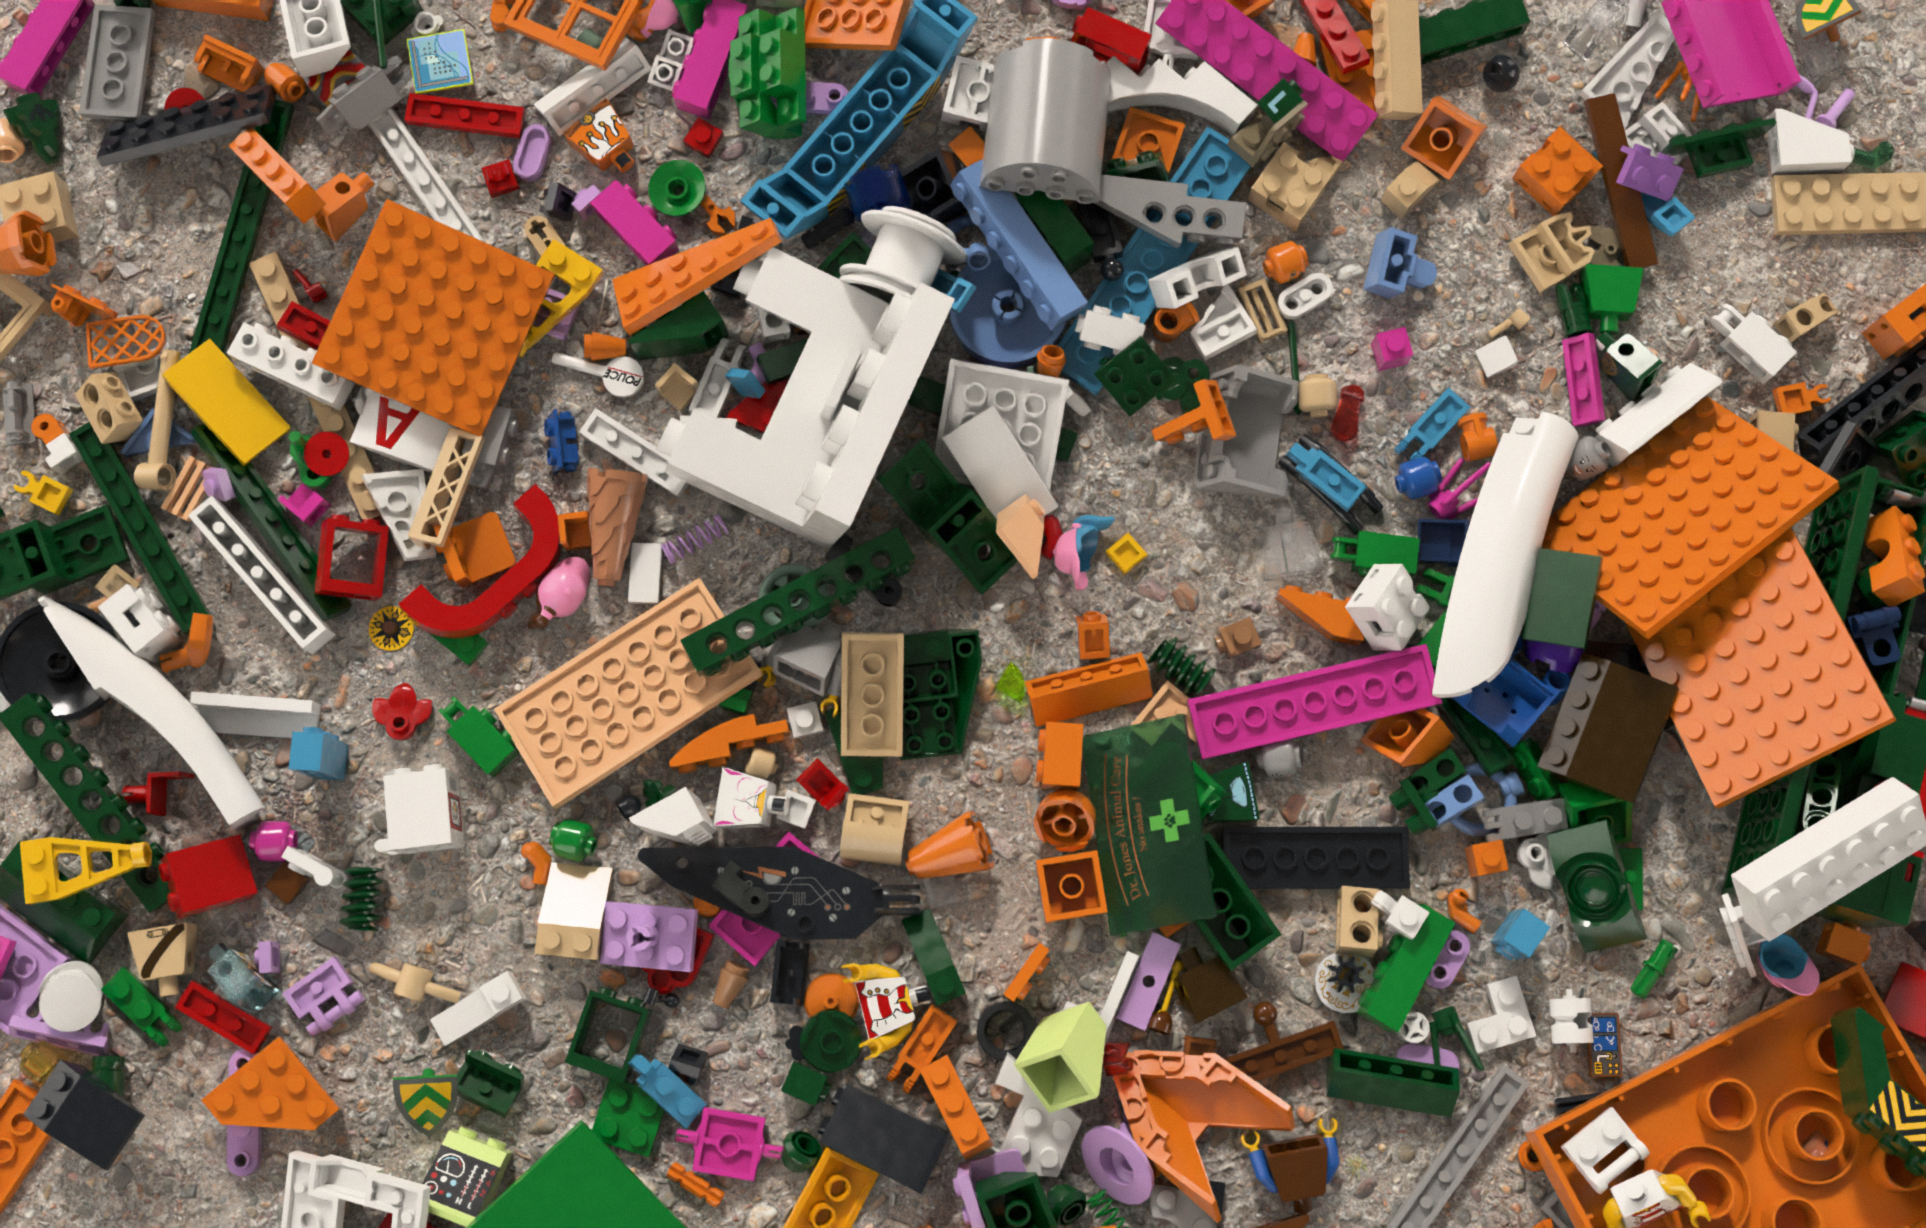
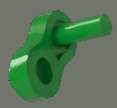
M292 431L289 434V440L292 442L289 450L290 455L298 464L300 479L310 490L320 491L325 489L331 483L333 475L320 476L314 480L318 474L311 471L304 460V448L312 436L301 435L298 431Z

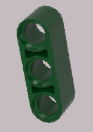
M1826 755L1811 764L1802 820L1803 831L1838 810L1842 787L1841 764L1832 756ZM1828 774V775H1832V776H1830V777H1822L1821 775ZM1820 801L1828 802L1827 804L1822 805L1817 804V802Z

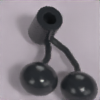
M647 987L642 1001L653 1006L657 1002H664L670 1008H675L680 1003L677 995L668 994L662 999L663 996L661 994L658 995L659 991Z

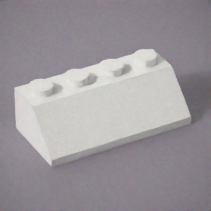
M280 0L291 57L302 77L305 78L331 71L351 48L341 0Z
M1689 363L1682 369L1677 365L1663 376L1666 382L1659 387L1656 383L1652 384L1641 393L1644 399L1639 403L1635 404L1633 401H1630L1618 411L1621 417L1614 422L1609 418L1595 429L1598 433L1595 438L1599 441L1603 440L1610 449L1611 456L1608 457L1610 465L1612 467L1619 465L1631 453L1652 439L1654 435L1661 432L1702 398L1709 395L1722 383V380L1692 363Z
M687 787L629 818L632 824L649 834L690 846L696 844L699 847L713 839L712 834L718 831L713 825V821L701 799Z

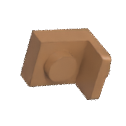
M1250 617L1226 627L1221 626L1215 632L1217 637H1214L1215 645L1220 654L1225 653L1227 659L1262 645Z

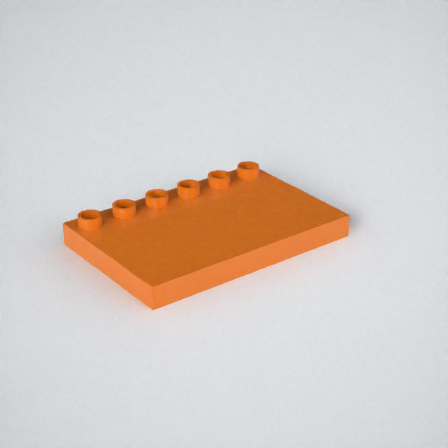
M1861 963L1846 967L1820 980L1819 986L1813 994L1809 996L1793 994L1526 1132L1525 1135L1574 1227L1608 1228L1603 1217V1207L1612 1198L1610 1189L1615 1185L1653 1169L1662 1174L1679 1175L1696 1196V1201H1702L1706 1204L1711 1221L1709 1222L1704 1216L1697 1217L1698 1228H1926V1179L1923 1176L1918 1177L1904 1167L1905 1162L1897 1155L1893 1156L1883 1151L1877 1144L1879 1141L1872 1135L1864 1134L1857 1130L1851 1124L1852 1119L1845 1115L1843 1110L1830 1019L1835 1012L1859 1006L1886 1027L1882 1032V1038L1891 1079L1926 1106V1075ZM1613 1107L1634 1135L1648 1148L1650 1154L1645 1159H1638L1607 1184L1609 1187L1607 1190L1599 1194L1584 1178L1562 1150L1561 1146L1605 1110ZM1816 1130L1822 1132L1829 1143L1828 1149L1820 1157L1808 1154L1801 1147L1809 1135ZM1623 1141L1597 1162L1593 1169L1596 1173H1601L1628 1151V1146ZM1831 1159L1830 1162L1825 1164L1817 1162ZM1683 1207L1639 1228L1697 1227L1691 1224L1687 1207Z

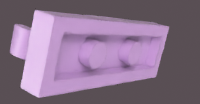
M28 1004L22 1006L20 1017L12 1015L9 1022L10 1036L94 1056H106L108 1050V1023H104L101 1031L97 1033L90 1031L92 1022L84 1027L83 1031L62 1032L47 1025L40 1011L37 1017H28Z

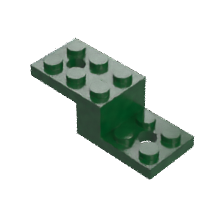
M922 438L916 439L875 477L929 543L941 549L981 595L1018 562L996 533L997 519L972 489L960 484ZM916 473H922L924 477L923 484L919 488H912V476ZM988 544L990 554L987 558L980 560L978 558V550L982 545Z
M108 504L51 527L35 519L0 533V601L31 588L46 595L109 570L114 564L118 566L131 561L111 506ZM95 536L97 538L96 547L91 551H86L84 549L85 540L88 537Z

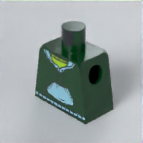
M1244 762L1210 775L1226 793L1221 797L1222 802L1219 807L1206 815L1207 823H1253L1260 820L1249 762Z

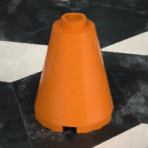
M972 810L965 812L908 851V858L905 859L910 875H916L918 879L986 871L994 868V861L988 862L987 855L993 852L981 821L974 822L972 816L976 815V813Z

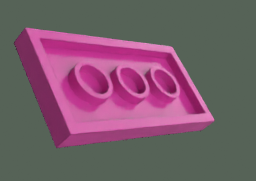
M789 831L776 845V847H796L817 856ZM724 909L708 925L710 929L755 967L782 936L777 932Z

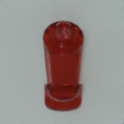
M1349 385L1341 389V401L1331 424L1332 435L1341 442L1352 440L1358 432L1360 407L1365 399L1364 391L1360 386Z

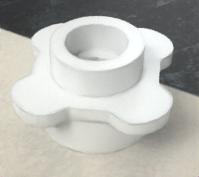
M421 11L417 13L414 19V27L411 29V34L414 38L437 34L440 27L443 26L444 20L440 15L434 16L430 12ZM430 25V28L425 29V26Z

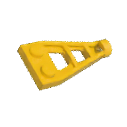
M555 239L552 240L536 265L554 273L555 277L570 285L571 290L560 302L551 303L544 299L542 306L550 311V315L540 326H532L519 358H522L528 349L590 295L604 274L602 268Z
M56 837L20 842L25 904L61 900L136 868L148 867L152 863V852L148 842L130 845ZM93 852H111L113 867L94 873L91 854ZM61 853L78 854L81 857V874L68 881L63 882L59 880L57 856Z

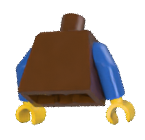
M1320 1118L1316 1123V1130L1319 1134L1262 1144L1263 1150H1259L1260 1136L1255 1130L1253 1132L1257 1140L1253 1145L1247 1144L1243 1134L1241 1136L1243 1146L1250 1150L1248 1157L1256 1178L1269 1192L1278 1193L1282 1202L1293 1201L1296 1213L1303 1214L1312 1211L1311 1197L1322 1196L1326 1193V1184L1332 1181L1339 1166L1337 1139L1333 1137L1338 1124L1334 1118L1330 1119V1131L1323 1128V1121Z

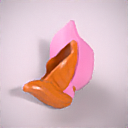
M650 0L649 5L637 11V15L626 35L635 41L644 42L655 30H664L672 24H677L679 12L673 0Z

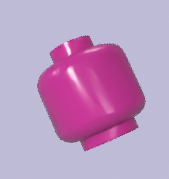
M263 821L258 825L256 831L251 832L249 846L251 850H255L257 858L261 861L284 862L286 860L282 858V855L287 846L293 848L298 846L297 830H293L288 822Z

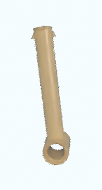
M163 349L159 357L161 358L148 462L140 463L134 472L135 483L141 489L170 490L176 482V471L172 465L167 464L176 392L162 378V373L181 360V352Z

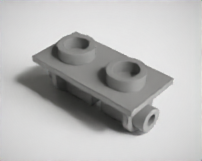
M9 381L6 383V387L3 388L6 445L37 442V437L31 430V424L35 418L33 385L19 386V382Z

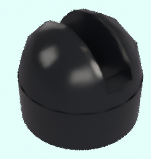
M627 795L615 801L616 806L627 822H630L629 818L641 810L640 800L635 796Z

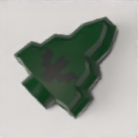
M38 92L17 97L15 99L16 106L3 110L9 124L17 127L21 137L31 141L35 153L47 165L58 163L60 146L56 135L60 131L58 118L61 116L58 101L52 99L41 100Z

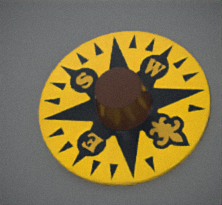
M384 607L372 616L368 628L369 636L372 642L380 649L386 651L398 650L404 647L412 638L414 624L399 607Z

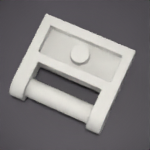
M287 846L282 855L283 859L290 862L288 868L301 875L314 876V880L318 885H330L335 889L345 888L343 883L349 881V877L344 874V871L307 851Z
M1613 1107L1605 1110L1561 1146L1562 1150L1584 1178L1599 1194L1609 1188L1607 1184L1638 1159L1643 1160L1650 1154L1648 1148L1634 1135ZM1624 1141L1629 1150L1601 1173H1596L1593 1166Z

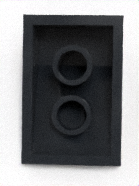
M941 148L934 150L868 191L876 210H882L886 206L902 207L924 214L942 224L955 219L967 211L962 202L956 199L950 186L957 173L962 169L956 155Z
M64 1060L58 1062L23 1114L43 1132L104 1170H109L145 1116L85 1066Z

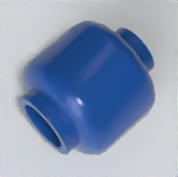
M1420 457L1400 464L1398 475L1394 477L1399 493L1404 492L1409 499L1415 500L1436 493L1438 484L1442 483V476L1435 461L1431 462L1427 457Z

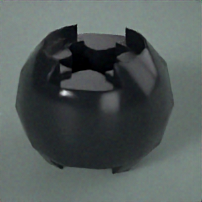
M1507 55L1494 56L1487 61L1483 69L1485 85L1498 93L1509 91L1515 87L1520 78V69L1517 61Z

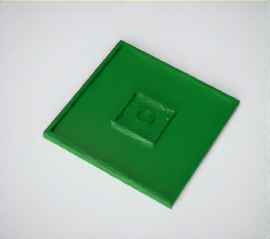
M580 1120L465 1228L688 1227Z

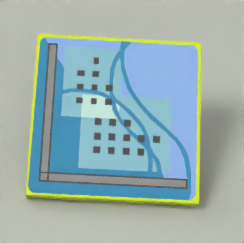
M464 29L407 39L416 94L474 85Z

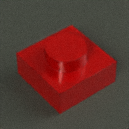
M698 117L684 138L683 143L685 146L709 159L723 138L724 133L721 129Z

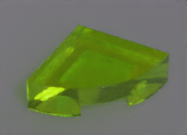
M1010 662L996 684L995 689L1021 704L1025 693L1024 678L1020 670Z

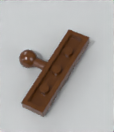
M1262 1001L1254 1007L1253 1018L1257 1024L1263 1026L1269 1043L1223 1059L1254 1081H1259L1331 1056L1333 1048L1344 1049L1335 1021L1280 1038L1275 1025L1278 1016L1277 1009L1272 1003Z

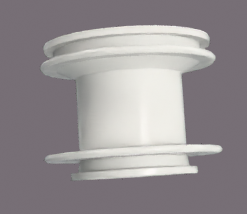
M886 206L882 210H869L861 215L863 225L877 238L866 265L855 263L842 265L839 270L841 274L839 279L890 304L895 293L910 299L920 282L931 287L940 264H961L966 261L967 255L962 246L956 242V235L942 223L910 209Z

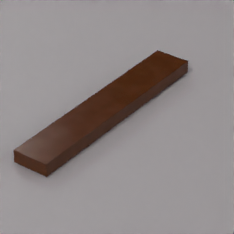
M1613 93L1587 99L1584 101L1598 160L1603 165L1601 172L1625 267L1644 269L1658 264L1641 193L1616 183L1628 156L1627 153L1620 150L1622 145L1629 147L1616 95Z

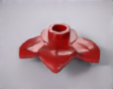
M405 682L393 689L389 699L375 698L372 703V713L375 721L385 726L387 734L392 739L398 741L411 738L415 733L416 727L430 718L433 709L432 700L421 699L417 701L414 689ZM405 721L401 728H396L398 723Z

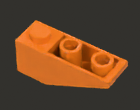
M1286 585L1285 589L1280 588L1276 593L1275 599L1327 639L1360 646L1364 642V635L1345 608L1351 597H1346L1344 601L1333 599V594L1322 591H1316L1315 595L1304 593L1303 588Z

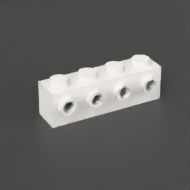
M243 322L226 354L235 362L341 411L355 385L354 382L313 365L312 361L317 352L316 350L308 348L307 351H304L297 347L298 343L284 335L280 339L272 336V331L261 324L255 323L253 327Z

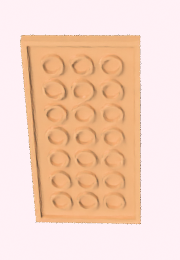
M700 577L494 709L555 810L763 676L750 655L740 662L734 663L731 660L721 665L723 670L711 677H706L705 674L699 677L680 640L725 617ZM716 640L710 646V650L715 654L723 653L727 648V644L722 640Z

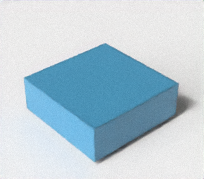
M730 368L725 375L741 396L760 399L765 392L764 387L750 370Z

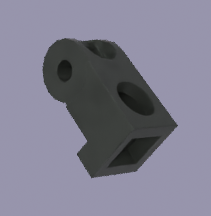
M730 861L712 884V887L752 917L765 915L770 908V900L767 893L759 887H751L739 878L743 872L742 869Z

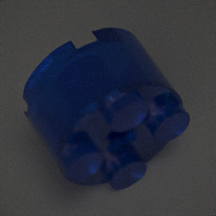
M888 164L889 170H881L880 165L870 167L849 178L850 185L846 182L844 183V189L856 221L862 222L861 215L864 212L882 210L886 206L910 209L911 199L898 165Z

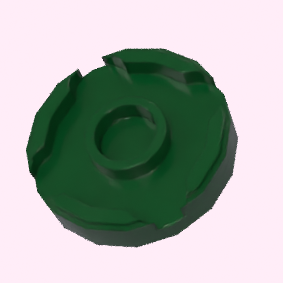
M834 1009L823 1010L811 1016L804 1024L799 1038L800 1049L806 1061L815 1069L827 1073L841 1071L851 1066L860 1054L861 1048H859V1044L862 1043L861 1032L856 1021L845 1012Z

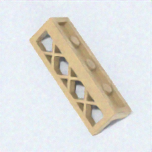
M449 428L408 533V537L418 547L428 550L431 545L444 548L484 444L485 437L483 435L478 437L464 430ZM465 440L473 441L471 451L463 454L462 449ZM461 468L463 472L461 474V477L457 479L458 473ZM450 495H451V497H452L451 503H450L449 506L446 507V504H447V502H448V499H449V497H450ZM440 522L441 528L436 538L434 537L435 531L433 526L438 525Z

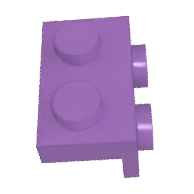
M1636 143L1633 149L1622 145L1620 151L1627 153L1628 156L1616 183L1659 199L1670 201L1684 168L1673 164L1676 158L1661 152L1658 153L1657 157L1651 156L1652 149Z

